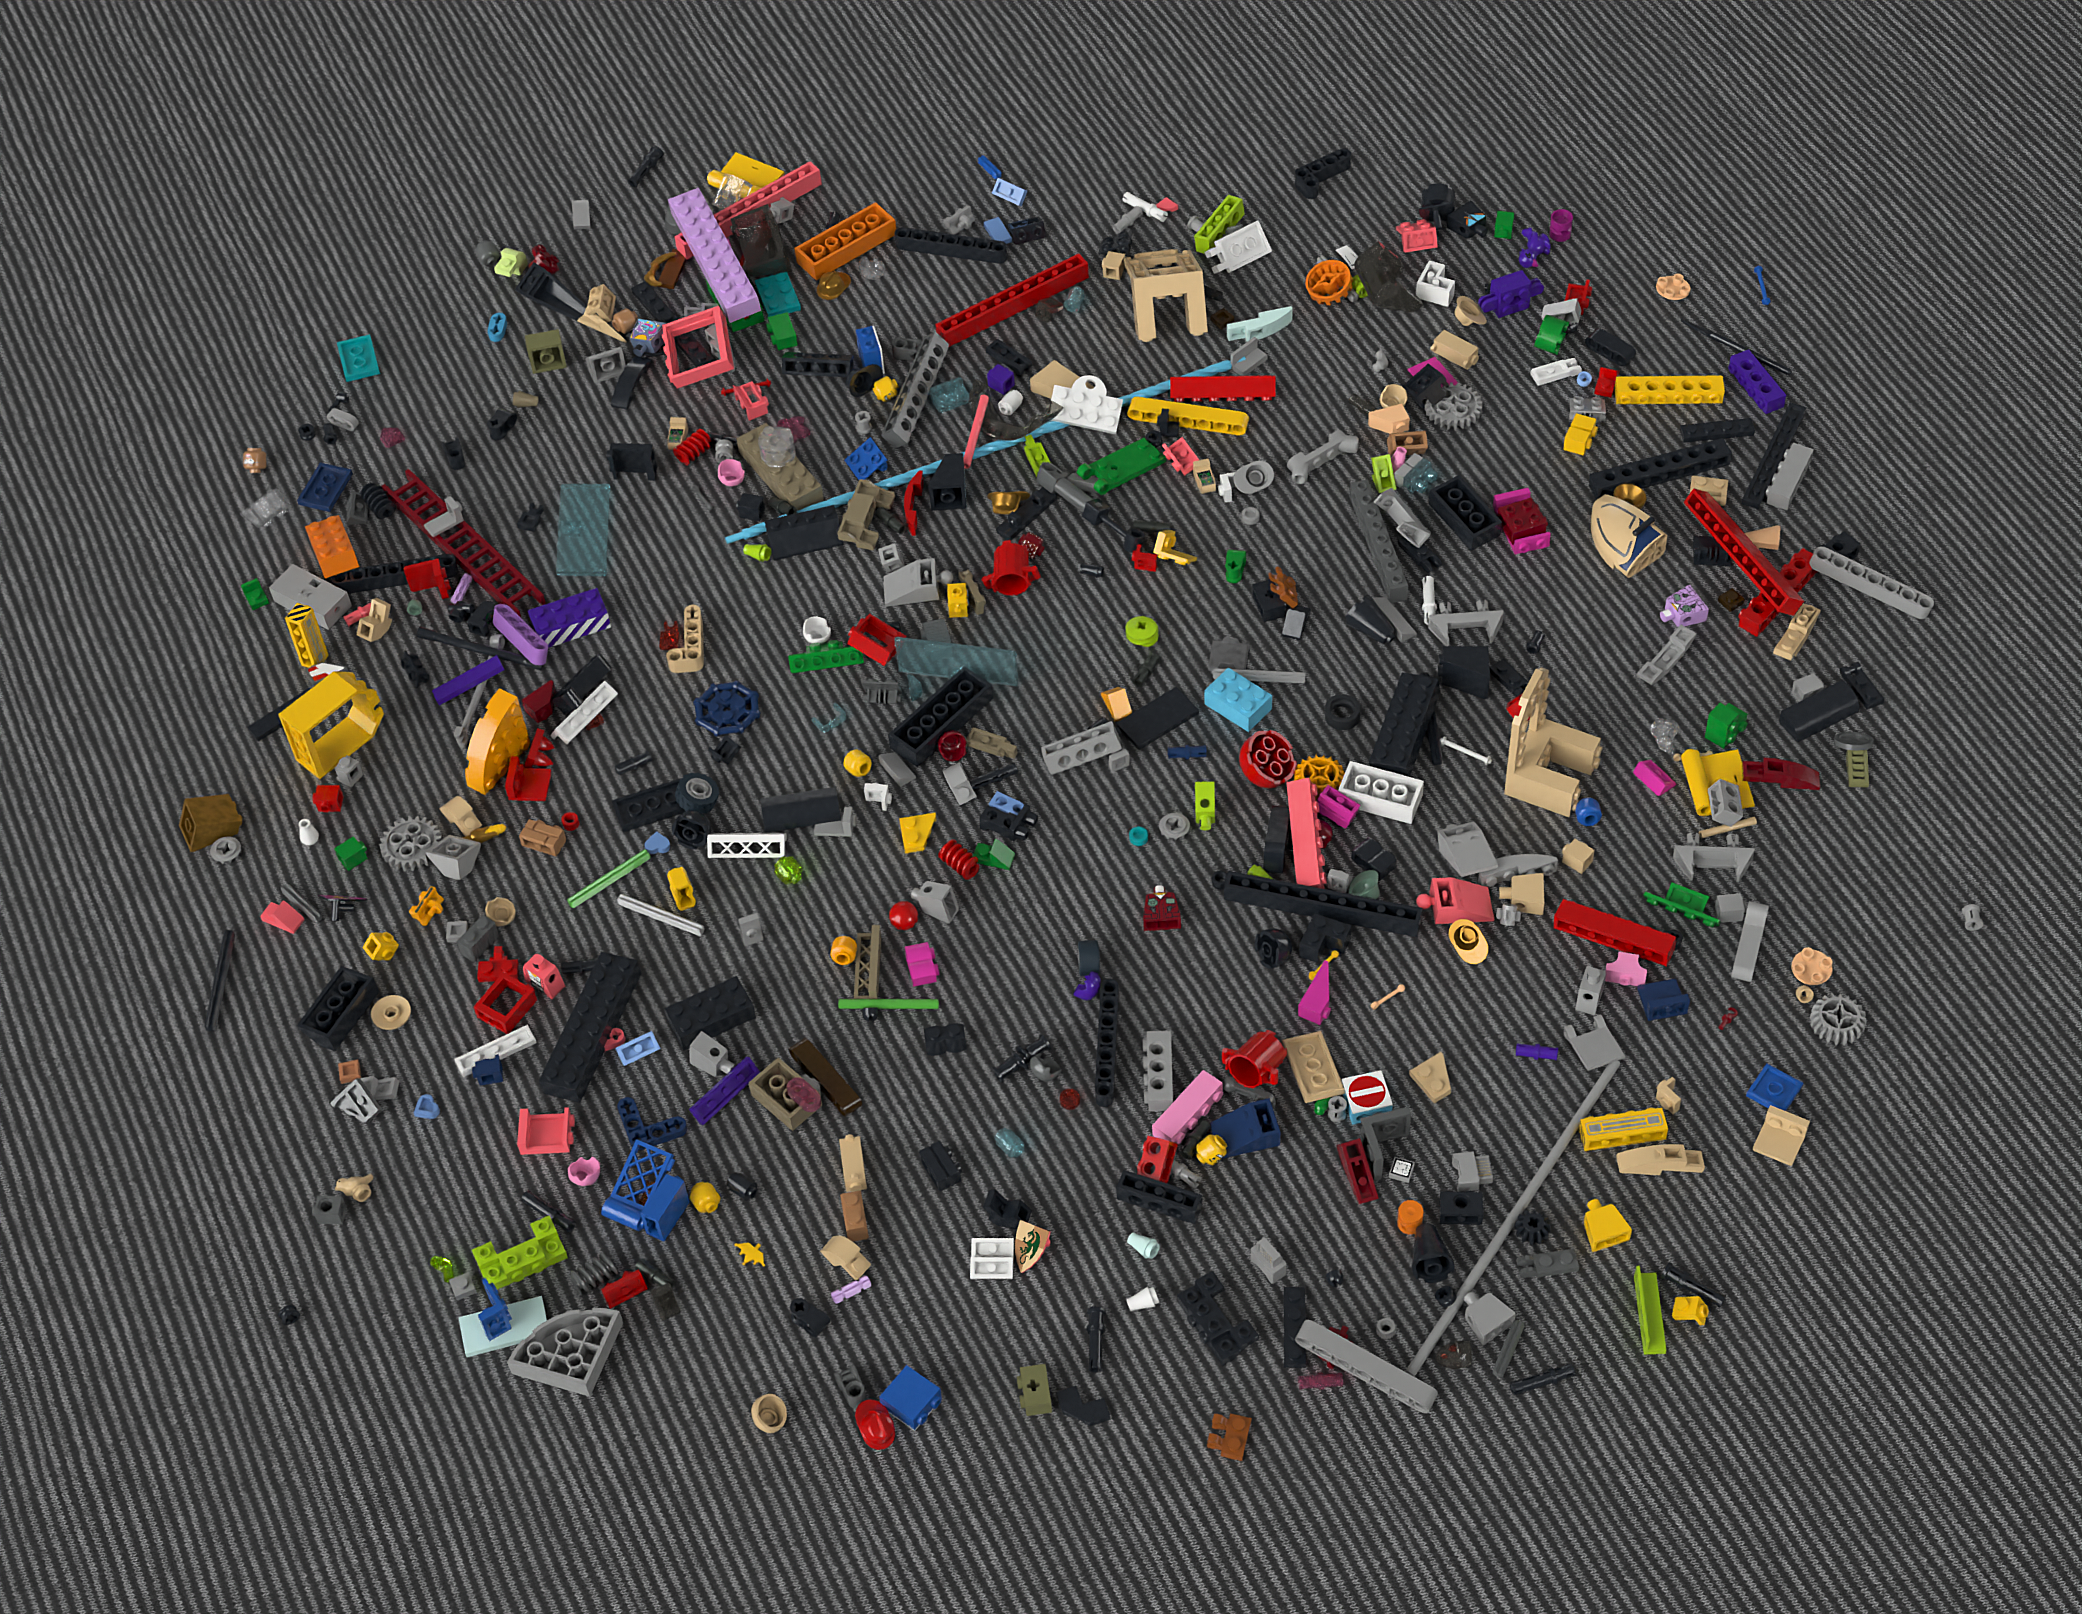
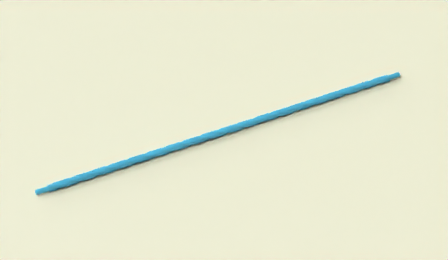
M1245 356L1242 357L1238 362L1246 360ZM1225 360L1180 377L1213 376L1218 372L1230 370L1232 367L1231 360ZM1170 380L1136 391L1130 395L1119 397L1118 399H1123L1122 407L1130 405L1133 397L1150 398L1170 390ZM1051 421L1047 422V424H1042L1040 427L1036 426L1030 429L1032 431L1025 430L1027 432H1019L1001 439L1011 441L996 440L975 448L972 459H977L994 451L1024 442L1027 435H1032L1034 439L1045 433L1065 428L1069 424ZM942 460L874 484L885 490L906 484L911 481L919 470L923 471L924 477L934 474ZM855 491L797 510V513L831 505L837 508L843 504H848ZM765 523L756 524L750 528L742 529L739 533L725 537L726 543L729 544L741 539L746 540L766 532Z

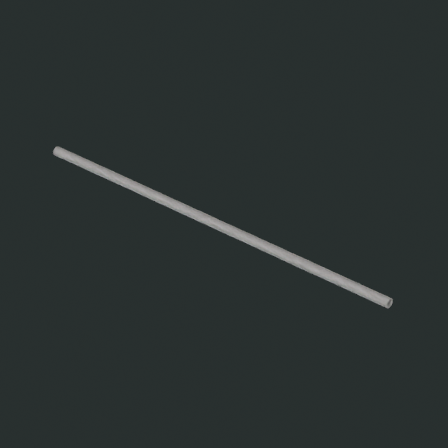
M1619 1061L1607 1065L1456 1294V1301L1447 1307L1406 1369V1373L1414 1377L1416 1376L1464 1303V1297L1472 1291L1514 1227L1519 1214L1522 1215L1578 1130L1580 1119L1586 1118L1619 1068Z

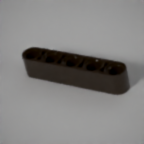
M806 1037L788 1048L794 1061L810 1078H815L819 1082L820 1090L843 1116H848L862 1106V1101L857 1093Z

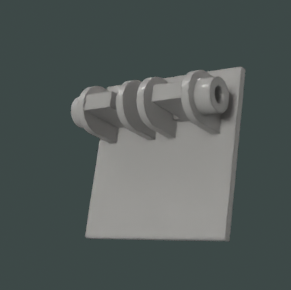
M1576 396L1569 398V419L1573 420L1576 413L1581 415L1584 413V416H1586V413H1589V417L1593 413L1592 418H1595L1596 422L1605 421V400L1599 397L1584 399L1583 397Z

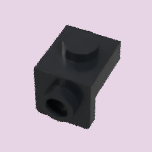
M1162 408L1161 416L1158 415L1157 426H1160V433L1162 436L1177 437L1179 422L1169 421V409Z
M725 735L715 750L709 747L708 751L712 753L711 758L720 764L722 761L728 765L741 749V746Z

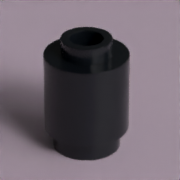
M734 1172L727 1180L726 1185L729 1187V1190L746 1201L753 1199L758 1192L757 1183L742 1173Z

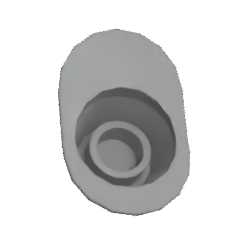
M1265 461L1252 462L1235 472L1234 484L1242 493H1255L1271 484L1274 478L1273 469Z

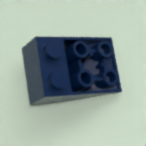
M1270 1098L1250 1102L1210 1122L1212 1134L1219 1135L1227 1144V1153L1223 1158L1280 1146L1281 1133Z

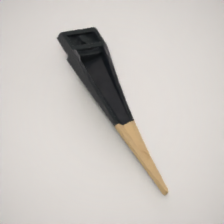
M533 262L515 288L518 293L539 305L622 342H627L596 313L589 316L586 313L587 305L546 269Z

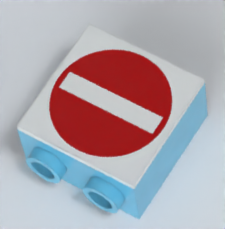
M1381 1070L1342 1079L1345 1094L1342 1095L1347 1102L1346 1108L1352 1125L1361 1123V1118L1371 1116L1374 1113L1392 1111L1393 1104Z

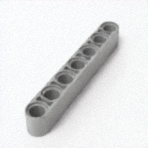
M1817 547L1810 559L1809 564L1814 570L1918 619H1925L1934 606V601L1930 596L1826 547Z
M1305 1320L1295 1338V1341L1303 1348L1419 1412L1429 1413L1438 1395L1437 1390L1314 1321Z

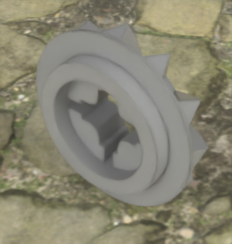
M1180 813L1167 814L1160 820L1159 829L1161 834L1165 835L1167 839L1174 838L1176 840L1179 837L1184 838V835L1189 833L1190 822L1186 816ZM1178 823V828L1171 830V826L1174 827Z
M233 837L220 838L211 846V856L216 862L220 861L223 864L228 861L231 863L232 859H238V854L241 853V844ZM229 847L230 851H227L226 854H224L223 851H226V849Z

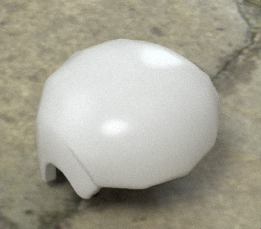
M816 616L805 620L803 635L809 643L823 644L829 640L831 628L828 627L826 619Z

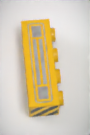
M296 603L285 620L301 666L309 668L324 662L329 655L313 608Z
M1647 1108L1642 1111L1631 1110L1620 1114L1610 1113L1605 1116H1589L1580 1119L1579 1133L1584 1151L1666 1140L1668 1126L1662 1108Z

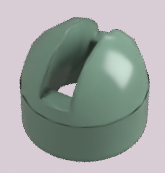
M416 599L409 601L407 612L411 615H419L422 612L421 602Z

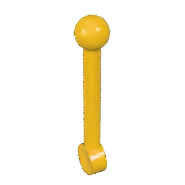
M1333 950L1331 956L1326 961L1329 963L1333 958H1337L1339 952ZM1322 964L1315 971L1309 973L1310 980L1315 978Z

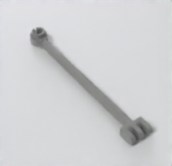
M494 634L489 640L490 646L502 649L505 644L503 635ZM487 680L477 685L462 726H457L455 729L454 737L462 749L467 746L469 741L467 731Z

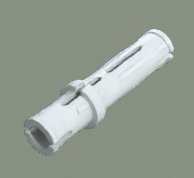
M1129 192L1124 194V197L1127 199L1123 198V202L1134 207H1140L1149 217L1153 216L1161 222L1166 220L1167 217L1165 216H1168V213L1157 208L1155 204H1150Z
M1426 576V578L1422 579L1424 598L1422 610L1424 611V622L1427 625L1429 624V615H1435L1437 610L1434 578L1431 576Z

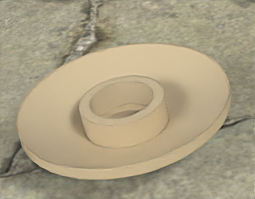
M398 995L381 998L375 1003L371 1011L373 1023L385 1030L401 1027L408 1021L411 1015L409 1002Z

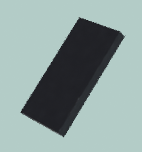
M1174 687L1118 721L1116 727L1120 729L1138 750H1141L1198 715L1199 709L1177 687Z
M681 778L611 800L622 832L624 833L686 812L684 808L679 806L680 804L677 803L675 791Z

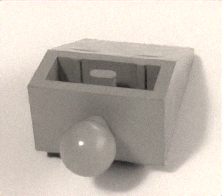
M935 558L916 560L884 576L885 607L939 600L938 582H941L943 585L950 584L953 581V575L947 570L942 571L938 575Z
M1474 821L1461 825L1450 824L1445 829L1438 830L1439 851L1461 877L1498 868V863L1482 830Z

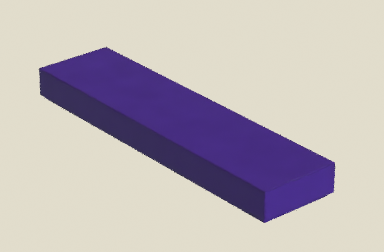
M496 655L435 688L432 692L437 703L442 705L505 669Z
M745 1057L689 1109L700 1125H704L760 1073L751 1058Z

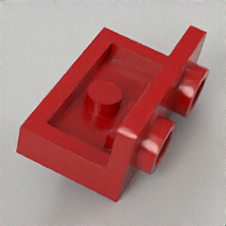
M1586 279L1585 286L1569 283L1565 301L1578 299L1582 310L1581 315H1583L1584 309H1588L1589 298L1587 296L1591 297L1592 286H1589L1590 280Z

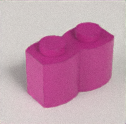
M928 942L905 946V955L913 987L937 982L936 976L939 975L938 965L934 964L932 960L935 959L933 947L929 948Z

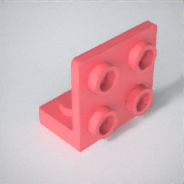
M1422 219L1417 220V223L1403 222L1400 223V226H1396V230L1402 235L1404 253L1438 247L1436 227L1429 221Z

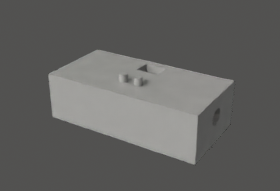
M294 564L269 587L274 602L290 610L293 609L296 603L313 608L318 625L327 630L352 607L346 591Z

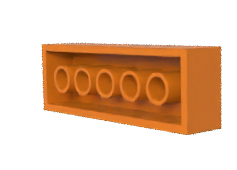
M875 202L795 247L796 262L810 276L818 280L824 273L834 271L895 236L896 221Z

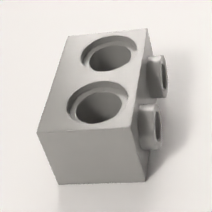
M1719 779L1708 788L1712 820L1732 827L1743 817L1739 786Z

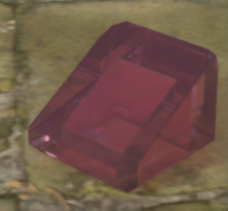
M383 428L380 435V440L386 448L392 447L406 439L399 428Z

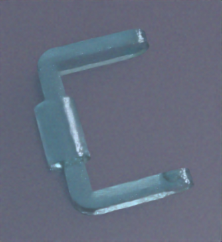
M834 703L833 707L841 715L828 722L825 726L815 717L811 718L812 722L822 732H827L846 720V712L837 703Z

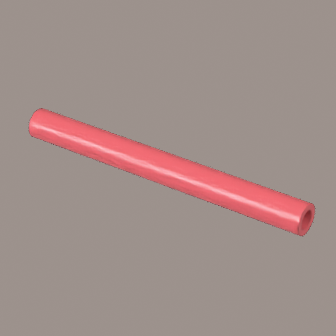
M987 395L980 396L964 454L965 469H969L971 466L989 400Z

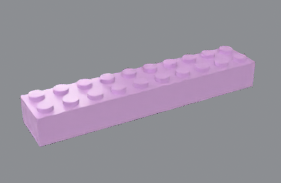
M696 188L668 199L671 214L729 323L761 311L758 296L700 189Z

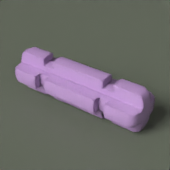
M468 573L462 576L451 598L452 603L462 601L469 583L472 581V576Z
M867 1276L859 1278V1281L855 1280L841 1287L842 1290L839 1291L837 1289L831 1293L835 1304L843 1301V1298L847 1299L861 1292L862 1288L865 1290L871 1287L870 1279Z

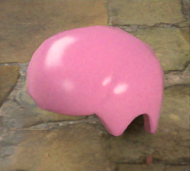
M725 459L720 462L718 478L726 486H737L742 483L745 470L742 469L739 461Z
M580 1157L568 1167L570 1181L580 1186L594 1184L600 1174V1162L595 1157H591L589 1160Z

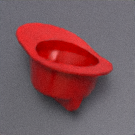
M871 1399L861 1402L856 1408L855 1418L865 1443L876 1450L889 1447L895 1438V1427L888 1410L876 1400Z

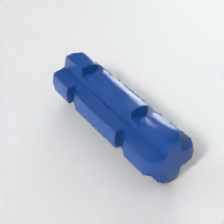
M982 155L978 158V163L994 179L1001 178V171L986 156Z

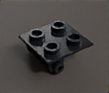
M1125 230L1115 237L1108 236L1101 241L1098 254L1100 255L1119 248L1120 253L1125 254V256L1129 255L1133 231L1127 232Z
M1693 536L1694 565L1731 566V557L1714 537Z

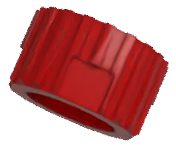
M567 812L562 816L561 822L564 829L572 831L578 828L579 820L577 814Z

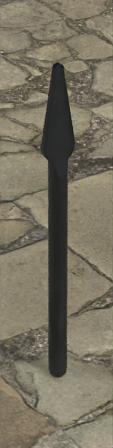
M1681 319V322L1715 341L1740 353L1750 350L1759 362L1786 375L1792 373L1790 368L1709 329Z

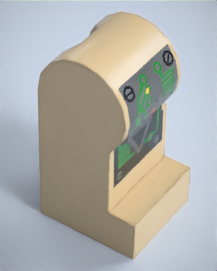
M670 418L669 450H673L682 441L686 440L688 434L686 418Z
M1209 458L1194 461L1193 474L1201 494L1216 491L1215 479L1212 475Z

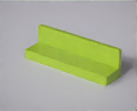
M1636 1266L1634 1282L1644 1355L1666 1354L1656 1273H1641L1640 1266Z

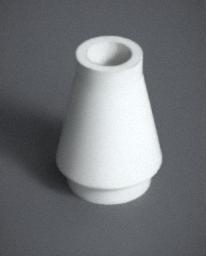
M302 819L299 822L300 840L306 845H313L317 842L319 833L308 819Z
M1146 1287L1131 1298L1126 1299L1130 1311L1155 1307V1304L1159 1303L1154 1287Z

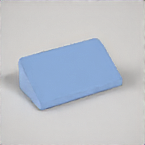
M650 1031L616 1047L615 1051L625 1066L661 1048L653 1032Z

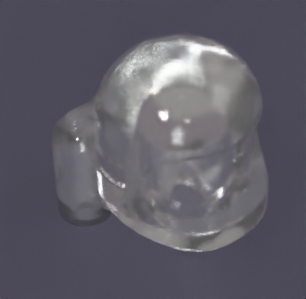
M1658 718L1651 725V734L1656 738V743L1660 750L1673 754L1675 747H1673L1671 740L1677 734L1679 725L1675 721L1669 722L1663 718Z

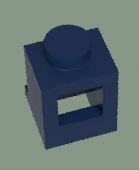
M499 1054L495 1055L494 1059L475 1061L472 1073L473 1078H477L480 1086L504 1082L503 1067Z

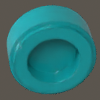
M1143 827L1132 828L1129 832V841L1135 846L1146 844L1148 841V831Z

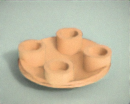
M1681 274L1659 277L1656 284L1658 293L1671 300L1686 298L1691 290L1690 285L1683 279L1684 277Z
M1809 947L1799 952L1793 958L1791 965L1794 976L1802 983L1808 985H1819L1826 982L1833 970L1830 957Z

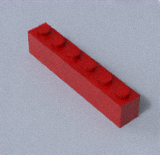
M1275 375L1170 377V398H1174V402H1183L1184 398H1191V401H1202V398H1209V401H1219V398H1226V401H1237V397H1244V401H1254V397H1261V400H1272V397H1276Z
M1563 899L1554 915L1555 929L1625 953L1637 954L1640 958L1664 966L1668 965L1675 950L1676 936L1652 929L1649 926L1634 923L1631 920L1616 917L1613 914L1598 911L1592 907L1577 904L1574 901Z

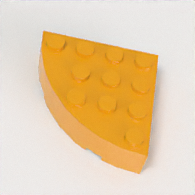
M500 688L485 707L488 710L484 718H479L475 726L466 757L469 760V766L465 768L467 786L484 795L493 789L496 782L506 774L509 769L511 756L519 757L530 745L518 697Z

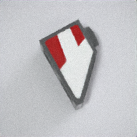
M320 662L305 669L313 687L333 671L349 672L346 666L327 662Z

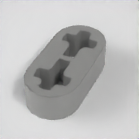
M333 408L327 414V418L332 424L349 431H353L359 424L356 417L336 408Z

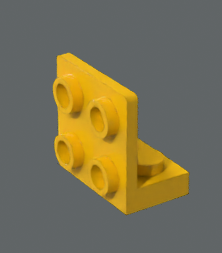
M1165 530L1158 533L1153 553L1159 554V558L1169 560V558L1175 559V563L1181 565L1190 564L1197 560L1195 556L1171 549L1176 542L1175 531Z

